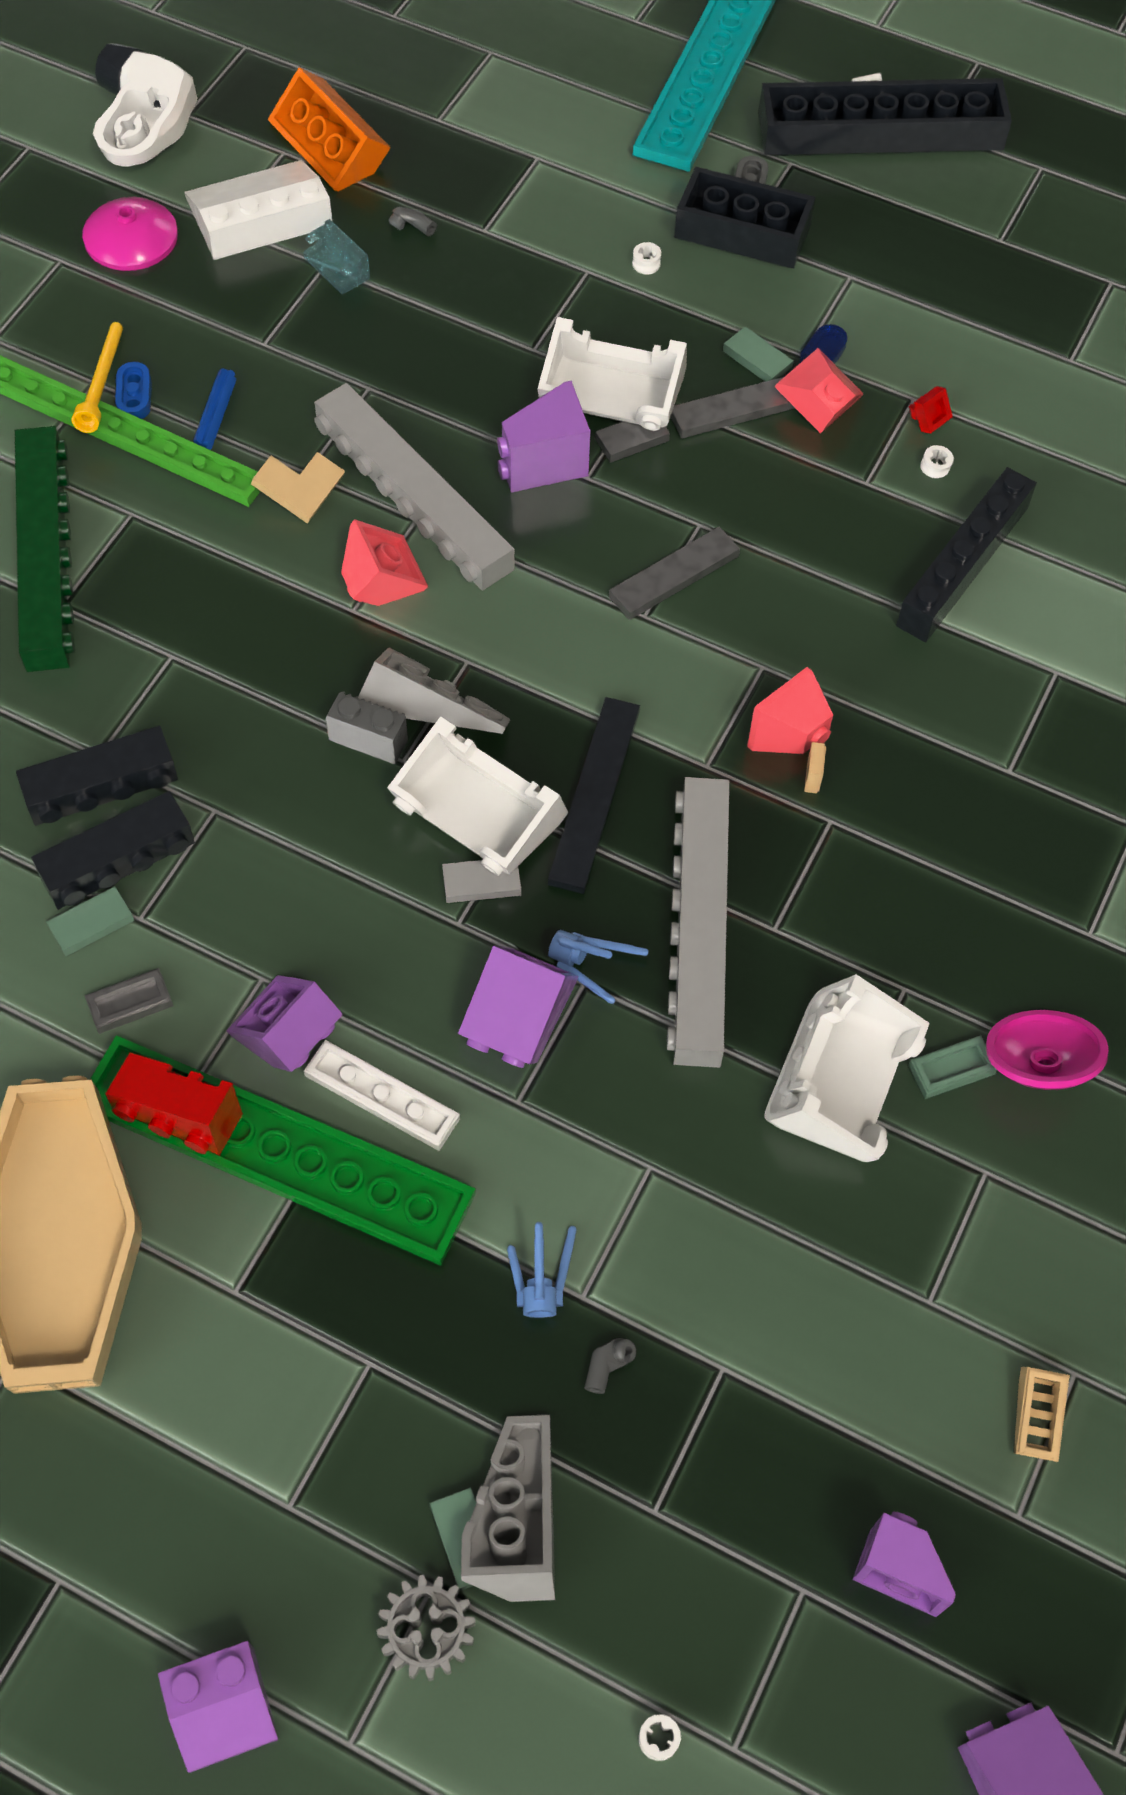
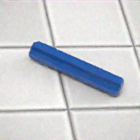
M222 368L218 371L193 439L194 443L209 450L213 447L236 382L235 372L231 369L226 370Z

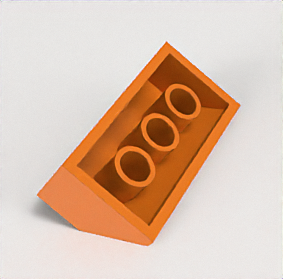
M300 67L267 119L321 177L338 192L374 174L391 148L322 77Z

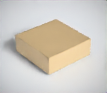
M812 742L807 761L804 792L817 794V791L820 790L826 754L824 743Z

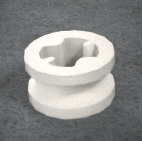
M644 242L634 248L633 267L638 273L649 275L659 270L661 250L656 244Z
M939 445L927 448L921 461L922 472L932 478L946 476L954 461L952 452ZM936 459V464L933 463L931 460ZM938 460H941L943 464L938 465Z
M663 1714L653 1715L648 1718L641 1726L638 1735L639 1746L642 1752L648 1758L655 1761H662L672 1757L679 1748L681 1741L680 1729L677 1723L672 1718ZM655 1724H660L662 1731H670L672 1734V1741L668 1740L666 1742L669 1749L665 1751H659L656 1744L649 1745L647 1742L646 1734L652 1735L653 1730L650 1727Z

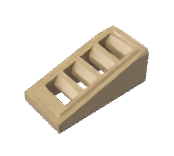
M1021 1367L1018 1385L1014 1454L1055 1462L1059 1461L1070 1375L1031 1367ZM1034 1383L1052 1386V1394L1033 1391ZM1032 1400L1051 1403L1050 1412L1031 1408ZM1030 1417L1049 1420V1429L1030 1426ZM1027 1435L1049 1438L1048 1447L1027 1443Z

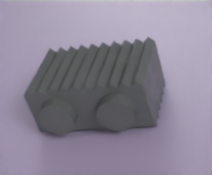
M344 691L338 694L325 719L327 721V732L330 741L392 764L397 762L408 741L406 716L404 713L392 712L391 708L379 707L377 703L372 705L371 701L365 702L364 699L359 700L358 696L345 695Z

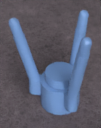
M560 929L551 941L548 954L550 958L558 961V968L578 975L577 981L608 1003L614 1004L615 998L574 968L573 964L580 965L586 953L610 959L613 954L605 949L647 956L649 951L646 948L587 937L576 932L569 933Z
M541 1222L535 1224V1278L527 1280V1287L524 1285L515 1247L513 1245L508 1246L507 1252L517 1292V1307H523L524 1316L535 1318L552 1317L556 1315V1307L563 1306V1289L574 1246L575 1226H570L568 1229L555 1287H552L551 1279L544 1278L543 1224Z

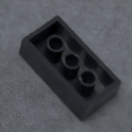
M695 166L677 207L674 238L794 269L811 227L816 197Z

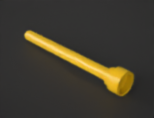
M113 322L110 325L86 399L78 404L73 412L72 423L81 432L92 433L99 427L102 415L98 404L123 332V326L119 322Z

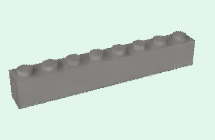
M348 383L341 385L314 402L316 411L314 421L318 430L323 435H328L335 442L341 454L344 456L348 455L355 462L357 469L362 475H368L375 482L383 496H389L396 503L399 512L405 518L409 517L417 525L423 537L426 539L430 538L438 546L439 551L446 560H452L460 568L463 577L468 582L473 581L483 591L514 571V548Z
M685 777L683 791H676L675 813H682V822L675 823L674 845L681 846L680 856L674 855L673 878H680L679 889H673L671 910L678 912V922L671 923L670 945H677V957H670L669 980H676V992L669 991L668 1015H675V1027H668L667 1050L674 1051L673 1065L720 1068L724 1053L729 780Z

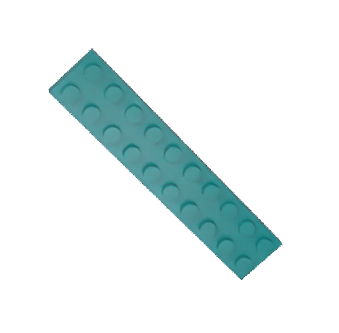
M709 0L633 145V156L688 172L691 171L776 0Z

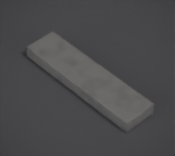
M781 377L675 405L670 417L682 439L791 410L795 407L775 388V385L784 378Z
M717 527L609 590V598L631 620L739 557L740 548L720 527Z

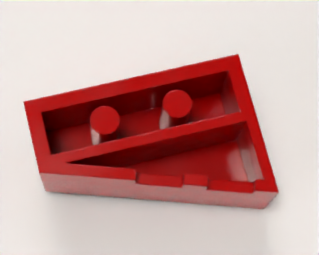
M130 1052L105 1093L112 1106V1112L127 1122L133 1123L137 1119L148 1124V1128L161 1137L170 1138L173 1135L185 1140L184 1144L195 1152L206 1154L208 1150L220 1156L243 1115L233 1083L222 1080L218 1087L203 1083L201 1081L204 1076L201 1073L190 1071L189 1075L184 1077L171 1071L173 1067L170 1064Z

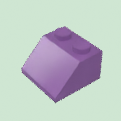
M277 975L229 1027L227 1032L272 1067L292 1072L307 1061L310 1055L309 1052L320 1040H323L332 1033L336 1021L343 1014L314 981Z
M892 1512L891 1515L883 1513L870 1529L853 1580L937 1617L953 1604L956 1593L927 1531L916 1527L917 1521L905 1514Z
M248 1641L158 1673L168 1718L188 1773L279 1740L255 1650Z

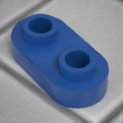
M126 363L118 369L116 374V407L140 419H144L151 410L152 381L149 369L143 363Z

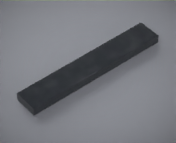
M605 697L550 871L548 885L582 894L585 893L639 716L640 705Z

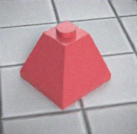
M819 348L775 385V388L820 434L864 394Z
M355 519L353 520L349 528L341 574L346 582L347 591L354 600L380 606L425 591L428 585L404 535Z
M806 667L754 707L747 744L751 751L804 754L811 748L812 742L825 743L829 738L833 713L811 669Z

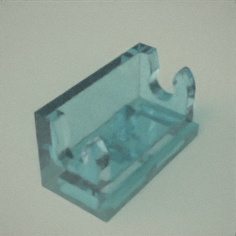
M330 219L306 236L305 240L309 244L317 239L318 241L314 246H310L304 251V259L342 295L370 279L368 255Z

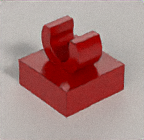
M934 387L916 400L914 404L908 406L911 418L918 420L920 430L924 433L931 434L953 417L947 391L943 387Z

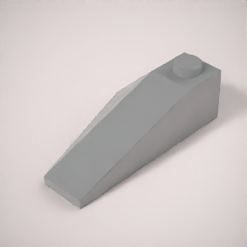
M389 647L375 660L358 696L359 700L371 701L372 705L377 703L379 707L391 708L392 712L404 713L406 719L436 723L441 716L456 727L503 734L510 721L508 717L475 697L466 696L464 699L459 696V691L456 689L455 684L448 680L441 681L427 676L430 671L429 668Z
M550 1415L509 1416L506 1418L491 1457V1466L484 1485L480 1486L476 1496L477 1503L469 1522L467 1521L462 1533L461 1579L509 1602L555 1600Z

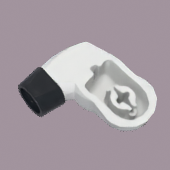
M106 44L96 62V80L101 87L117 96L112 105L96 121L93 135L106 159L113 164L125 167L143 164L175 143L183 135L190 114L198 101L193 77L177 64L160 56L148 54L138 48L121 44Z

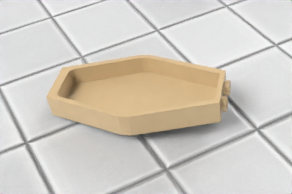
M76 1075L64 1077L62 1082L46 1083L42 1079H26L21 1081V1085L8 1086L0 1110V1374L4 1387L14 1394L101 1386L141 1244L142 1223L99 1090L92 1079L87 1080L84 1076Z

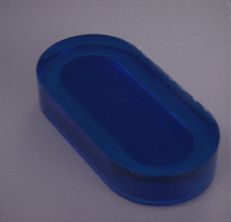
M824 325L820 327L802 350L799 364L817 348L835 364L846 348L848 337L845 330L837 325Z

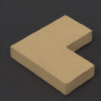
M317 452L299 475L271 455L254 476L251 485L308 524L342 479L345 471Z

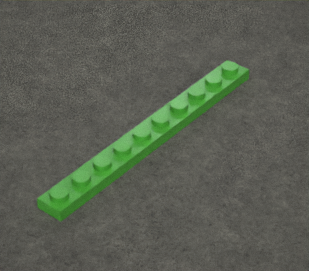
M0 355V394L74 427L72 423L73 412L78 404L85 401L87 394ZM99 401L98 407L102 415L99 427L96 431L87 434L247 507L252 504L261 492L251 485L252 479L258 471L103 401Z

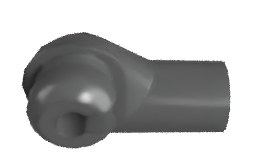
M397 207L392 210L394 213L389 217V223L398 230H402L405 223L408 222L426 236H431L437 227L436 222L422 212L409 208Z
M617 1338L596 1348L592 1353L585 1389L592 1393L604 1394L609 1373L626 1365L635 1358L636 1347L634 1343L628 1339Z

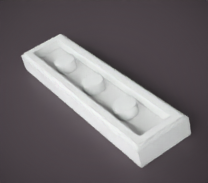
M327 1040L323 1042L304 1070L305 1077L440 1151L460 1120L459 1113Z

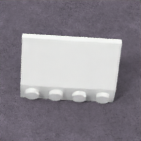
M302 160L185 192V197L214 260L333 227L330 198L320 177Z

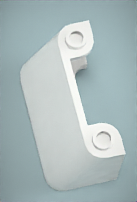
M557 317L538 385L539 398L562 383L572 381L583 413L639 424L643 428L657 431L668 425L686 370L687 343L670 340L668 349L661 351V346L654 345L653 351L650 352L591 340L590 331L584 330L583 334L580 335L572 328L573 320Z
M440 716L387 787L393 796L396 797L392 803L409 816L416 812L482 857L481 864L495 875L499 876L502 871L506 874H511L561 824L568 811L559 794L545 785L540 789L537 783L533 781L529 783L479 750L470 739L467 738L466 740L459 734L455 735L456 726Z
M857 974L820 989L811 999L766 1107V1121L779 1129L859 1161L871 1162L878 1160L885 1152L888 1140L886 1139L887 1130L881 1125L876 1124L899 1062L910 1057L914 1058L923 1050L926 1043L924 1037L929 1022Z

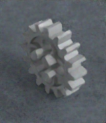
M419 1575L418 1587L413 1589L406 1580L401 1582L404 1594L398 1597L396 1594L389 1593L387 1598L393 1606L392 1609L380 1610L378 1614L382 1620L388 1622L387 1626L377 1629L378 1638L389 1639V1642L381 1649L383 1655L390 1656L395 1653L397 1657L393 1662V1668L398 1671L407 1664L409 1666V1677L413 1680L418 1675L419 1670H425L429 1681L434 1680L435 1669L439 1667L447 1675L451 1674L449 1661L454 1658L463 1663L466 1657L460 1649L461 1646H472L474 1643V1638L465 1633V1629L476 1626L474 1617H464L463 1615L471 1607L469 1599L457 1602L456 1598L460 1591L459 1587L455 1584L448 1591L443 1590V1577L440 1576L437 1577L433 1586H427L424 1575ZM424 1596L431 1598L433 1601V1605L429 1608L432 1624L440 1625L447 1617H452L457 1621L456 1629L450 1633L444 1632L440 1627L432 1629L431 1639L433 1645L437 1648V1653L429 1660L422 1658L420 1655V1650L424 1646L420 1631H412L407 1638H399L395 1634L397 1626L401 1623H408L413 1628L421 1626L422 1617L420 1610L416 1608V1603L418 1599Z

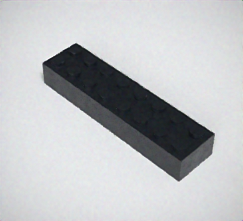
M1003 78L762 83L758 112L764 155L1004 150L1012 122Z

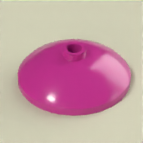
M123 197L103 204L89 216L82 233L84 246L92 259L105 267L122 271L144 269L159 263L171 253L178 239L177 224L172 213L163 205L141 197Z
M1031 1010L1010 1015L996 1023L988 1033L986 1052L991 1064L1010 1080L1031 1088L1059 1090L1081 1085L1097 1076L1107 1063L1108 1043L1103 1033L1096 1026L1081 1017L1053 1010Z

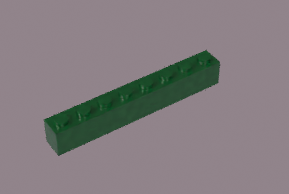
M56 426L15 430L19 654L26 672L70 668L69 654L75 653L73 633L68 631V625L74 624L73 608L71 603L67 601V596L73 595L70 574L67 575L66 568L72 567L69 546L66 547L65 541L71 540L70 524L68 519H65V513H70L68 493L64 492V486H69V476L66 465L63 466V460H68V449L66 440L59 439Z

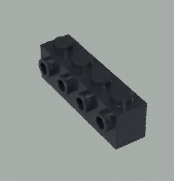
M160 725L16 771L28 811L35 826L43 823H54L62 817L80 811H91L99 805L114 800H125L133 796V794L151 788H162L170 782L178 780L173 759Z
M168 791L32 856L31 859L58 910L65 906L79 903L85 896L99 889L110 888L118 883L120 879L136 871H145L155 862L169 855H177L183 852L188 846L194 844L195 841L189 822L171 792Z

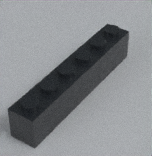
M1009 467L1004 470L903 600L896 624L898 628L925 643L928 641L1026 512L1037 482Z

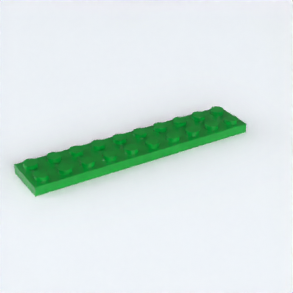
M115 1036L90 1078L99 1090L109 1122L433 1263L442 1265L476 1195V1188L237 1086H234L243 1115L220 1156L208 1150L206 1154L195 1152L184 1144L185 1140L173 1135L170 1138H164L152 1132L148 1128V1124L135 1119L131 1123L119 1118L112 1112V1106L105 1093L130 1052L170 1064L173 1067L171 1071L187 1077L190 1071L201 1073L204 1076L201 1081L203 1083L218 1087L222 1080L122 1037Z

